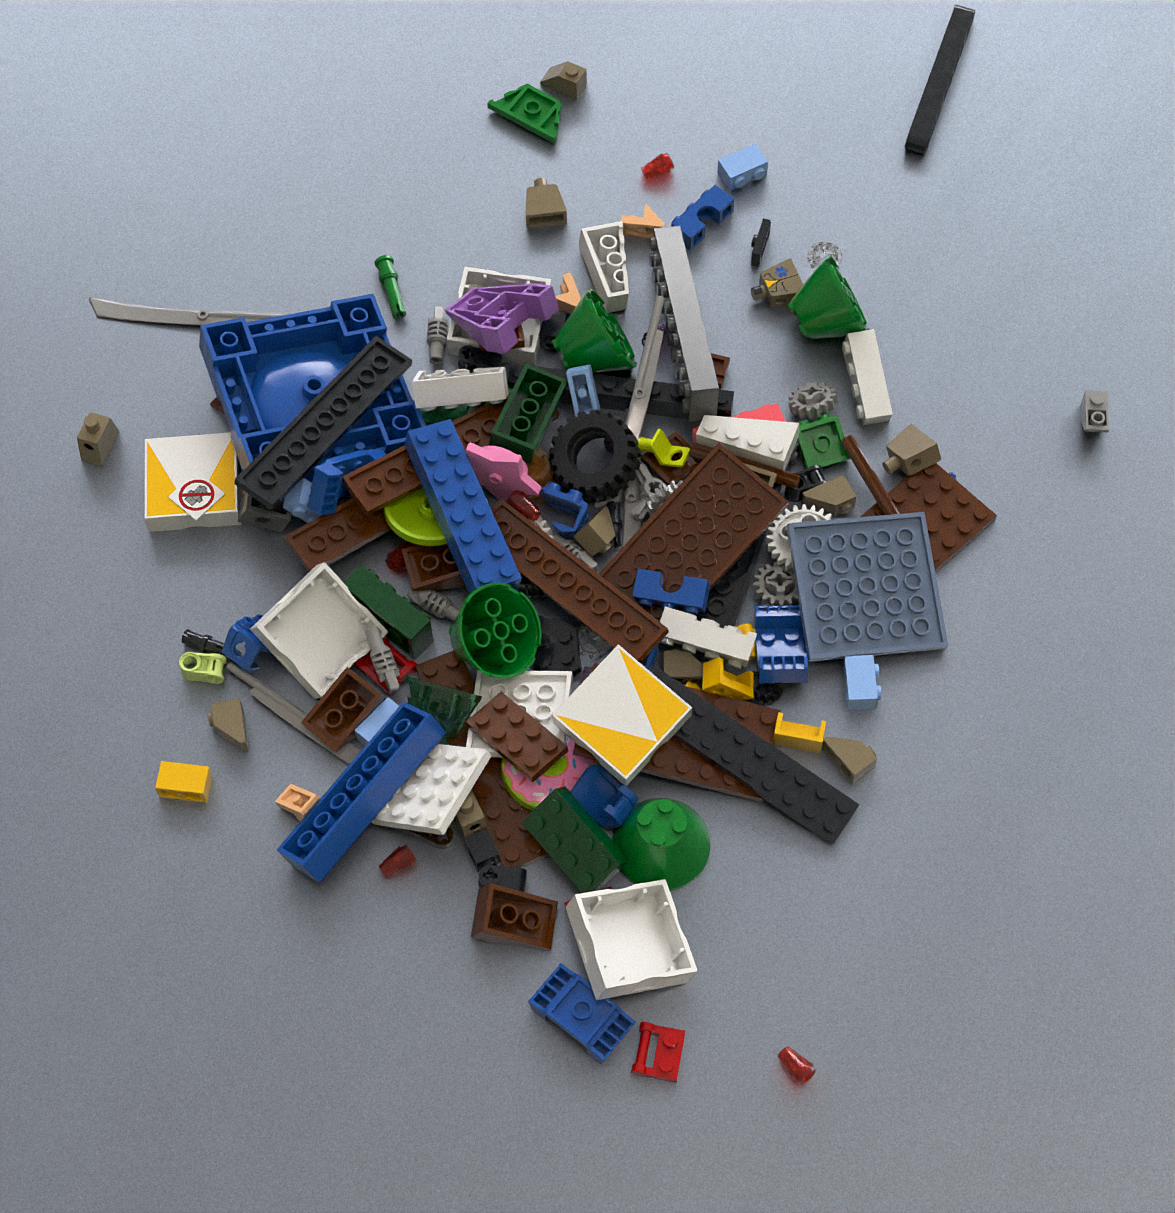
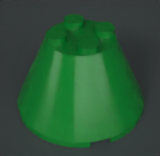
M830 254L823 258L792 298V302L788 304L793 315L800 319L801 322L798 323V326L807 338L846 337L848 333L870 330L865 328L864 324L867 323L865 316L845 277H842L838 270L839 266Z
M593 289L585 292L556 335V338L552 340L558 352L561 351L564 359H562L564 366L568 370L569 368L591 364L592 373L635 368L637 362H632V358L635 355L624 331L613 313L607 314L603 307L605 302Z
M489 583L471 592L462 604L454 624L449 628L451 645L458 659L467 662L482 674L496 679L513 678L530 668L536 659L535 654L538 646H541L542 637L539 616L532 602L523 592L519 593L511 588V585L505 583Z
M652 798L637 803L622 825L614 829L612 836L613 842L630 860L620 870L630 882L640 884L666 879L669 891L680 889L694 881L705 868L710 853V835L703 819L688 805L669 798Z

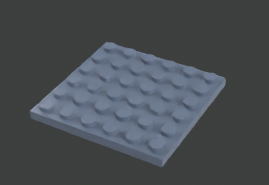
M925 512L787 524V534L808 662L844 659L845 656H875L939 650L948 647Z

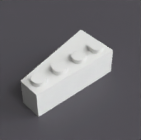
M623 222L582 228L578 245L596 292L605 302L603 307L607 313L625 310L629 296L626 254L624 252Z
M872 329L848 333L845 341L842 343V351L852 384V394L857 402V417L862 420L863 425L890 421L893 413L875 331Z
M505 367L477 368L473 370L474 373H469L467 369H457L451 372V374H447L445 370H436L435 373L427 375L426 371H418L412 381L416 408H422L423 411H430L436 409V406L455 408L459 406L458 404L465 403L468 406H477L484 401H490L491 404L502 403L509 394Z
M704 415L696 433V443L711 448L720 443L733 455L785 471L799 437V423Z
M668 607L664 608L660 622L668 628L669 633L660 641L661 643L673 646V643L682 645V650L694 654L696 650L705 653L704 657L711 660L720 657L727 660L729 666L741 669L742 666L747 667L757 633L749 631L748 635H744L737 627L728 625L724 626L723 629L719 627L720 624L713 620L702 618L701 621H698L695 615Z

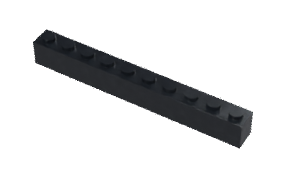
M511 363L507 380L509 388L513 389L524 367L523 364ZM534 366L568 380L567 370ZM593 373L600 408L625 411V409L629 408L636 379ZM654 381L646 414L689 419L688 414L683 412L682 399L684 397L679 395L678 384ZM567 382L561 403L573 404ZM719 389L717 416H732L734 391Z

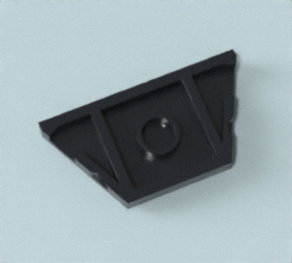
M538 615L542 637L541 646H538L535 654L536 659L533 663V671H572L574 677L582 671L577 626Z

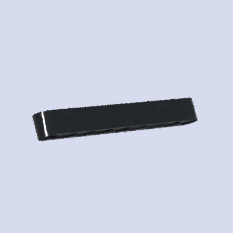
M955 5L910 127L905 149L926 154L976 12L975 9Z

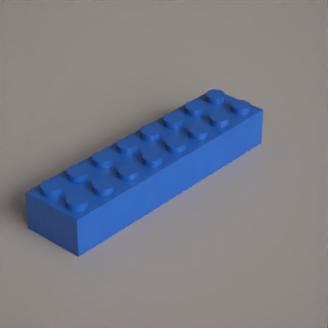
M449 419L407 431L405 448L469 594L478 587L489 583H505L511 585L510 587L517 591L522 578L452 420Z
M403 702L278 847L277 851L294 868L320 883L337 861L344 856L354 841L360 837L370 822L376 818L386 803L392 799L397 790L408 780L419 764L424 761L430 751L440 742L446 731L431 714Z

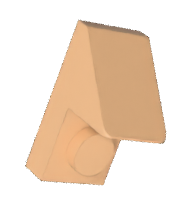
M646 204L643 218L623 215L621 217L623 236L653 238L654 228L664 227V222Z
M571 272L562 275L563 284H560L562 294L556 296L559 307L558 312L568 316L571 315L581 300Z
M290 784L275 802L280 808L293 813L301 822L320 798L317 794Z

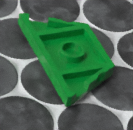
M529 84L518 87L517 90L505 93L502 99L495 102L492 99L487 102L488 109L555 144L562 110V102Z

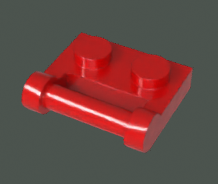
M383 637V642L390 647L394 660L403 667L399 671L400 676L396 677L400 685L408 676L415 673L418 664L413 660H408L389 644L387 638ZM370 650L366 655L354 662V665L384 692L390 695L392 692L389 693L385 681H379L370 657V652L372 651Z
M641 1022L639 1026L641 1035L636 1062L632 1065L631 1073L637 1076L677 1083L685 1030ZM651 1035L658 1036L653 1068L645 1066Z

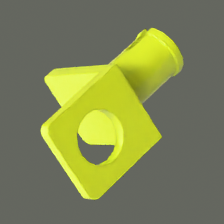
M662 429L656 431L653 439L645 437L638 439L639 444L637 446L641 452L653 453L660 465L682 468L690 455V448L671 445ZM675 453H683L679 460H671Z

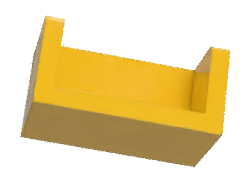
M717 657L703 663L702 690L747 701L754 698V673L747 671L737 676L723 670V659Z
M778 712L773 739L775 740L774 745L821 753L826 721H821L820 727L783 721V713Z
M161 761L155 789L161 798L207 803L213 776L209 766Z

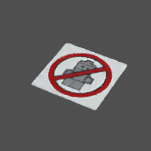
M196 471L168 497L197 520L225 493L200 472Z

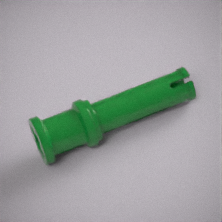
M383 255L374 262L375 267L378 268L380 273L379 281L385 286L393 318L399 319L398 311L401 318L406 316V311L397 285L399 276L393 268L394 259L390 255Z

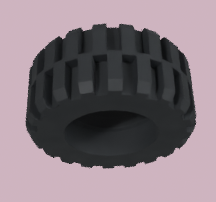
M595 409L590 410V414H586L585 411L579 412L578 417H569L566 420L568 423L564 427L562 425L559 426L557 429L559 432L558 436H553L551 441L554 448L549 449V456L553 459L550 461V465L555 472L556 478L568 491L570 489L577 490L583 494L582 498L586 501L593 502L597 498L601 502L607 500L606 496L610 495L612 498L619 496L617 493L619 490L623 489L625 491L629 488L627 483L629 480L634 481L637 476L634 470H639L641 462L638 458L641 457V450L637 446L639 443L622 419L616 415L613 416L608 411L600 413ZM598 438L611 440L614 444V453L610 463L604 469L591 474L582 473L578 470L577 457L581 448L586 443Z

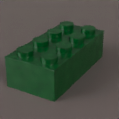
M525 363L491 432L489 446L501 447L521 455L522 460L531 465L564 397L568 380Z
M360 565L343 582L348 587L352 596L361 605L366 607L388 631L385 637L414 661L434 642L429 615L423 610L419 612L414 608L413 603L407 597L398 595L391 584L383 583L372 569L367 570Z
M566 786L554 789L521 822L582 893L599 891L630 861Z

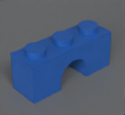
M714 185L709 190H705L695 203H691L682 215L676 216L671 223V227L680 226L684 245L691 251L705 238V224L701 220L711 219L718 224L722 223L734 211V198Z
M638 569L633 591V598L638 602V605L652 607V604L661 605L662 609L665 607L672 609L680 608L685 609V613L694 615L706 611L710 591L708 580L684 576L682 587L674 593H668L663 590L664 576L661 572Z

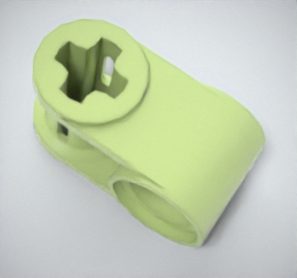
M187 652L180 657V669L186 680L212 684L224 682V676L222 675L223 667L227 663V658L224 655ZM191 664L196 665V666H195L194 668H192V669H187V668H186L188 665H191Z

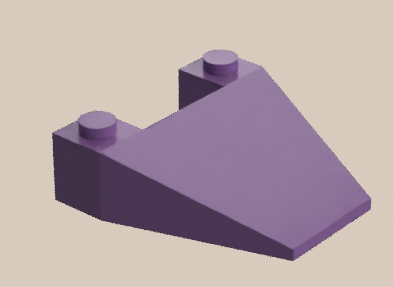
M523 284L472 288L447 307L445 312L486 351L505 354L518 343L514 329L528 318L539 319L540 321L548 320L559 310L553 286Z

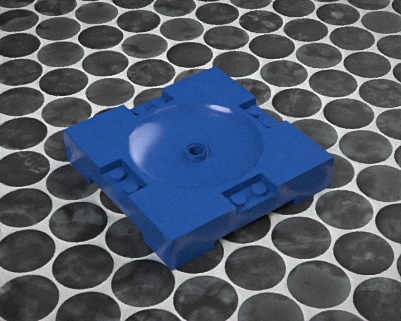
M374 294L331 301L330 307L246 322L245 317L200 326L199 348L218 401H221L231 430V439L242 470L290 424L375 336L391 345L386 334L387 326ZM403 375L303 478L312 481L315 472L314 468L326 463V459L359 450L372 451L382 449L388 454L404 446L407 431L426 426L419 408L415 406V400H412Z

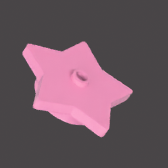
M471 442L468 444L466 454L480 485H483L498 500L503 499L505 501L513 494L539 495L542 487L527 475L528 467L522 460L521 455L497 446L480 447Z

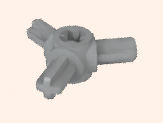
M640 464L639 470H634L641 484L639 487L641 491L639 495L640 501L631 512L632 517L637 521L643 520L648 513L646 502L650 501L649 495H655L654 489H661L663 484L660 479L652 477L645 464Z

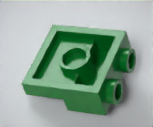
M825 414L817 417V421L809 423V420L798 422V452H801L806 469L814 465H820L823 468L850 460L842 445V439L845 436L838 415L831 417L830 414Z

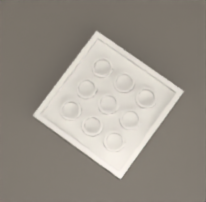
M477 670L471 717L502 691L565 744L566 734L553 724L552 715L571 695L573 673L572 671H525L513 678L496 679L488 677ZM468 730L466 747L484 749L490 753L491 757L503 758L473 731Z
M437 744L371 822L375 825L444 835L489 761L490 753L484 749Z

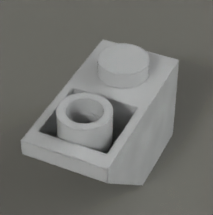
M1085 390L1081 402V425L1085 431L1109 432L1108 391Z

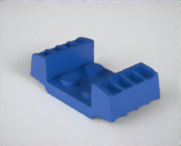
M382 449L372 451L359 450L326 459V463L314 468L315 472L312 478L313 482L307 507L320 515L335 513L338 499L351 496L342 483L343 476L386 455V453Z
M799 605L755 606L754 624L757 633L756 656L759 684L807 683L808 658L804 649L803 626Z
M562 963L558 965L528 1001L531 1009L545 1021L548 1018L585 1046L587 1054L600 1064L605 1061L636 1023L634 1019L611 999L596 1000L591 984Z

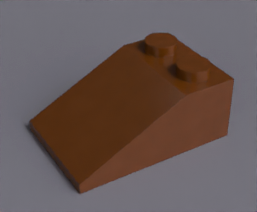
M417 544L401 549L413 591L466 587L448 544L438 546Z
M346 667L301 723L335 752H338L356 736L355 729L386 698L350 668Z
M489 883L478 889L471 938L495 944L549 951L552 946L558 901Z

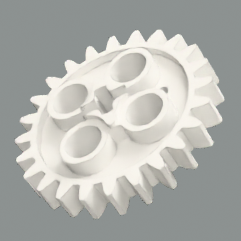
M803 504L802 510H798L797 506L794 505L792 512L785 508L784 516L780 514L777 520L771 523V527H768L766 543H768V551L772 552L771 558H778V566L785 563V571H788L791 567L793 568L788 537L784 536L787 534V524L831 520L832 514L824 516L823 508L816 512L815 505L810 510H807L805 504Z

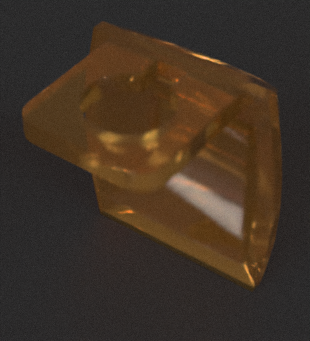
M535 455L532 462L534 466H527V475L541 487L547 485L548 482L556 483L555 472L551 468L548 458L545 455L542 457ZM541 492L538 496L531 495L534 501L543 499Z

